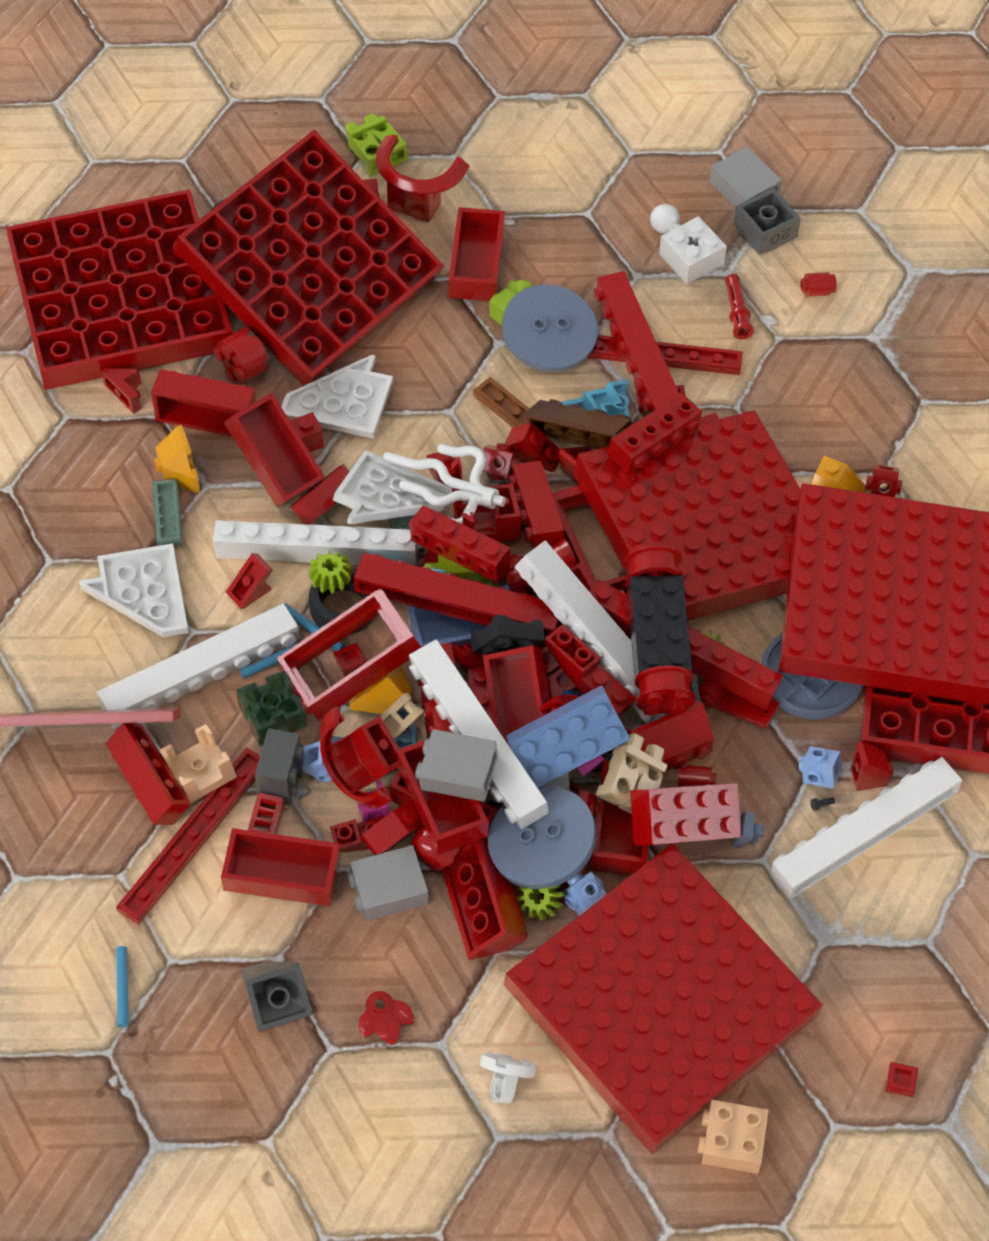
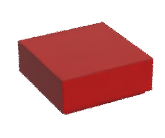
M357 643L333 652L334 659L344 677L367 663Z
M890 1062L885 1091L913 1097L919 1068Z

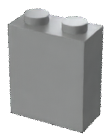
M745 147L711 166L709 182L736 208L737 205L773 188L780 194L782 180L748 147Z
M433 729L430 739H426L424 742L423 755L425 756L423 763L419 762L416 769V778L419 779L421 790L485 802L498 757L496 741Z
M413 845L350 862L351 872L347 873L350 889H356L357 896L354 897L358 913L363 912L365 921L429 904L428 890Z

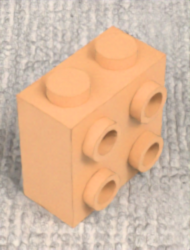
M711 1100L710 1109H704L701 1126L707 1128L706 1135L699 1138L697 1153L703 1154L701 1164L759 1174L769 1110Z

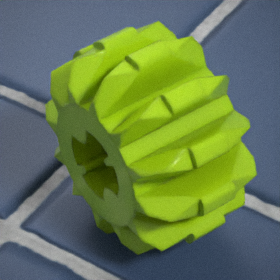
M327 550L326 555L318 553L316 560H311L308 574L314 588L320 587L322 593L328 589L334 594L335 589L343 591L345 584H350L352 566L349 564L347 556L341 557L339 551L331 554Z
M561 884L544 889H530L519 886V889L524 892V896L520 895L517 899L518 901H525L521 910H529L530 918L538 916L540 920H546L547 914L554 917L556 915L554 907H563V904L558 901V897L562 898L565 894L564 892H557ZM544 893V899L538 900V894Z

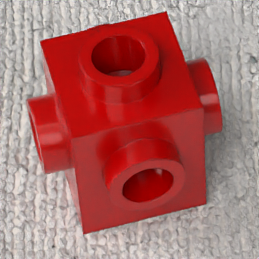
M497 443L496 446L487 445L483 449L486 463L482 472L489 473L492 479L503 481L504 478H508V475H512V464H519V459L516 458L517 451L511 450L510 445Z
M873 465L872 476L867 475L865 490L869 491V494L895 497L900 495L902 480H898L899 469L896 467ZM883 483L887 484L885 487H880Z

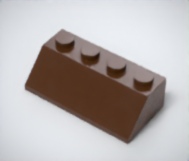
M554 399L549 401L539 400L524 415L528 423L532 422L548 438L595 449L608 447L611 438L633 425L631 418L623 414L609 415L600 409H594V411L586 410L580 405H563V403Z

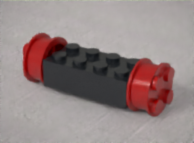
M639 544L634 546L633 551L629 552L624 558L625 567L629 570V575L626 577V585L628 587L627 599L635 686L640 692L636 704L648 716L667 713L681 715L696 700L695 694L690 688L694 677L688 634L684 576L682 571L679 570L682 555L680 551L675 549L673 544L649 546Z

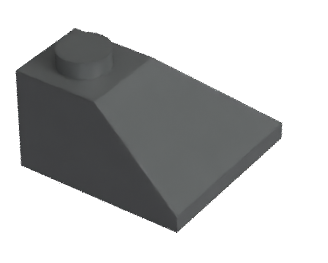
M266 961L240 969L258 1031L313 1015L299 962Z

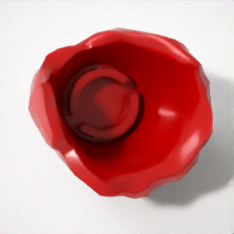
M424 825L416 830L411 841L417 859L434 871L443 872L446 866H450L454 862L455 856L461 850V847L437 855Z

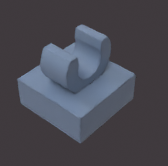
M745 811L740 815L741 837L732 838L733 846L742 848L748 842H758V836H764V826L754 824V813Z

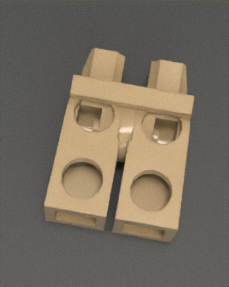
M634 733L628 734L630 740L614 748L603 785H599L596 796L613 805H618L617 807L632 814L630 790L660 788L663 777L662 773L667 768V764L662 762L664 749L651 744L647 745L645 752L641 751L644 739Z

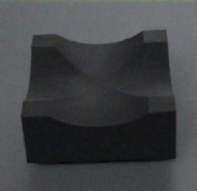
M499 614L493 617L491 623L484 630H474L471 632L472 653L483 655L532 645L537 646L545 641L543 621L534 620L529 623H520L509 619L506 615Z

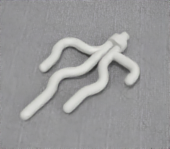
M440 444L437 447V451L444 455L452 457L470 455L476 458V463L471 471L470 482L452 477L444 463L437 459L415 460L390 452H386L383 455V459L386 462L410 469L423 470L433 468L437 470L444 484L459 489V491L439 497L423 485L404 480L400 482V489L422 496L433 506L443 507L459 500L467 501L468 504L463 513L470 516V512L474 515L478 505L494 509L496 505L501 507L505 505L506 497L500 496L497 489L485 487L480 483V476L485 467L486 457L484 452L476 446L453 447ZM462 516L459 519H453L462 524Z

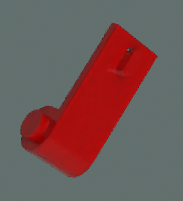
M705 678L695 693L698 702L701 701L704 707L714 708L767 729L780 706V702L772 699L767 710H764Z

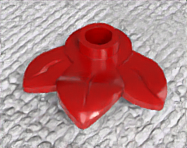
M375 991L366 1000V1011L360 1016L358 1026L363 1038L369 1037L376 1032L384 1042L394 1045L399 1038L401 1025L413 1024L415 1019L412 1010L405 1002L393 1000L387 992ZM382 1000L385 1003V1007L383 1009L376 1008L375 1001Z

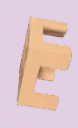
M206 724L195 730L199 743L176 755L171 744L159 750L190 803L237 777L230 758L225 751L221 752L211 730Z

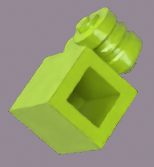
M511 280L504 290L491 298L489 302V316L502 325L508 303L516 294L532 287L531 283L526 280H519L517 282Z

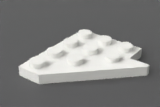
M370 355L287 393L281 407L289 420L313 412L321 428L374 439L393 384V376L372 372L375 364V355Z
M365 450L334 493L333 501L352 508L353 510L349 514L347 523L356 524L416 515L423 505L436 512L445 509L446 506H433L422 496L400 489L399 484L403 480L423 485L439 497L451 493L452 489L408 468L386 462L382 457Z
M173 543L97 556L101 577L79 581L81 590L163 638L189 633Z

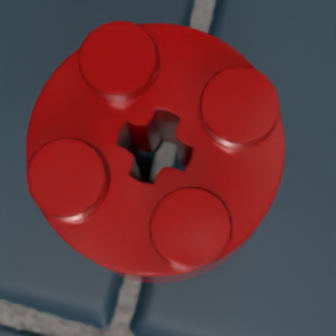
M246 327L220 340L217 343V347L213 349L216 358L222 361L226 368V377L232 383L237 381L240 384H244L269 368V365H265L268 356L264 346L256 335L251 337L247 333L250 329Z

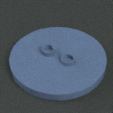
M537 285L522 290L508 303L502 320V334L509 350L521 362L537 370L559 372L572 369L588 358L597 340L598 325L591 307L578 294L556 285Z
M782 634L769 644L762 659V665L778 672ZM778 672L783 675V678L773 700L780 702L779 707L794 716L811 720L828 719L838 716L851 708L860 697L864 685Z
M556 786L538 787V790L547 802L549 814L522 830L516 822L512 824L504 812V809H506L505 805L496 813L488 833V849L494 865L510 882L530 889L554 887L574 877L589 861L596 844V824L586 803L575 793Z

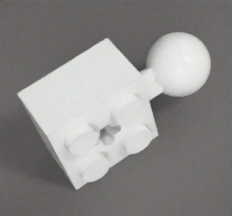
M661 204L654 208L650 216L651 225L655 231L664 234L660 240L659 255L686 284L724 265L727 246L699 216L680 225V215L674 206Z

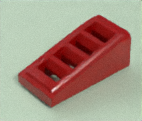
M261 792L258 793L248 830L276 834L285 809L284 799ZM260 815L271 817L272 820L260 818ZM262 826L270 829L269 831L258 829L256 827Z

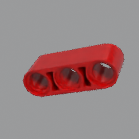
M344 464L333 470L290 506L304 525H310L337 503L333 501L334 493L350 472Z

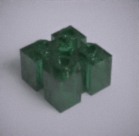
M285 670L266 677V684L259 687L254 682L236 689L238 706L246 722H250L251 732L259 747L264 744L268 728L280 731L286 730V732L293 733L307 727L306 711L298 695L294 696L292 692L293 685Z

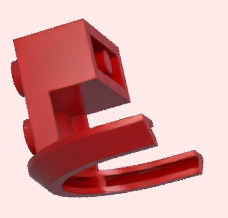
M394 134L385 136L377 149L376 165L381 176L387 181V206L395 212L430 222L441 204V192L456 186L463 179L470 165L462 158L456 157L451 167L442 175L425 180L413 179L400 174L390 162V155L398 143V136Z
M457 457L451 464V476L462 480L460 457ZM513 484L488 486L497 489L500 496L506 497L503 507L496 505L494 509L478 505L474 515L470 512L469 516L463 513L468 503L463 504L462 500L453 503L454 518L459 519L462 516L463 525L496 541L520 539L521 514ZM451 487L452 492L459 491V489Z
M336 706L324 715L320 725V750L325 768L335 785L349 798L367 808H380L393 800L385 786L373 793L361 790L398 769L397 750L399 747L380 716L332 743V735L335 728L345 720Z

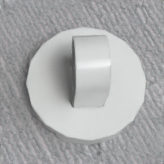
M491 1052L482 1053L479 1063L481 1067L494 1071L490 1088L492 1101L505 1104L511 1103L514 1098L518 1077L534 1078L537 1068L535 1063L522 1059L520 1064V1061L512 1059V1056Z

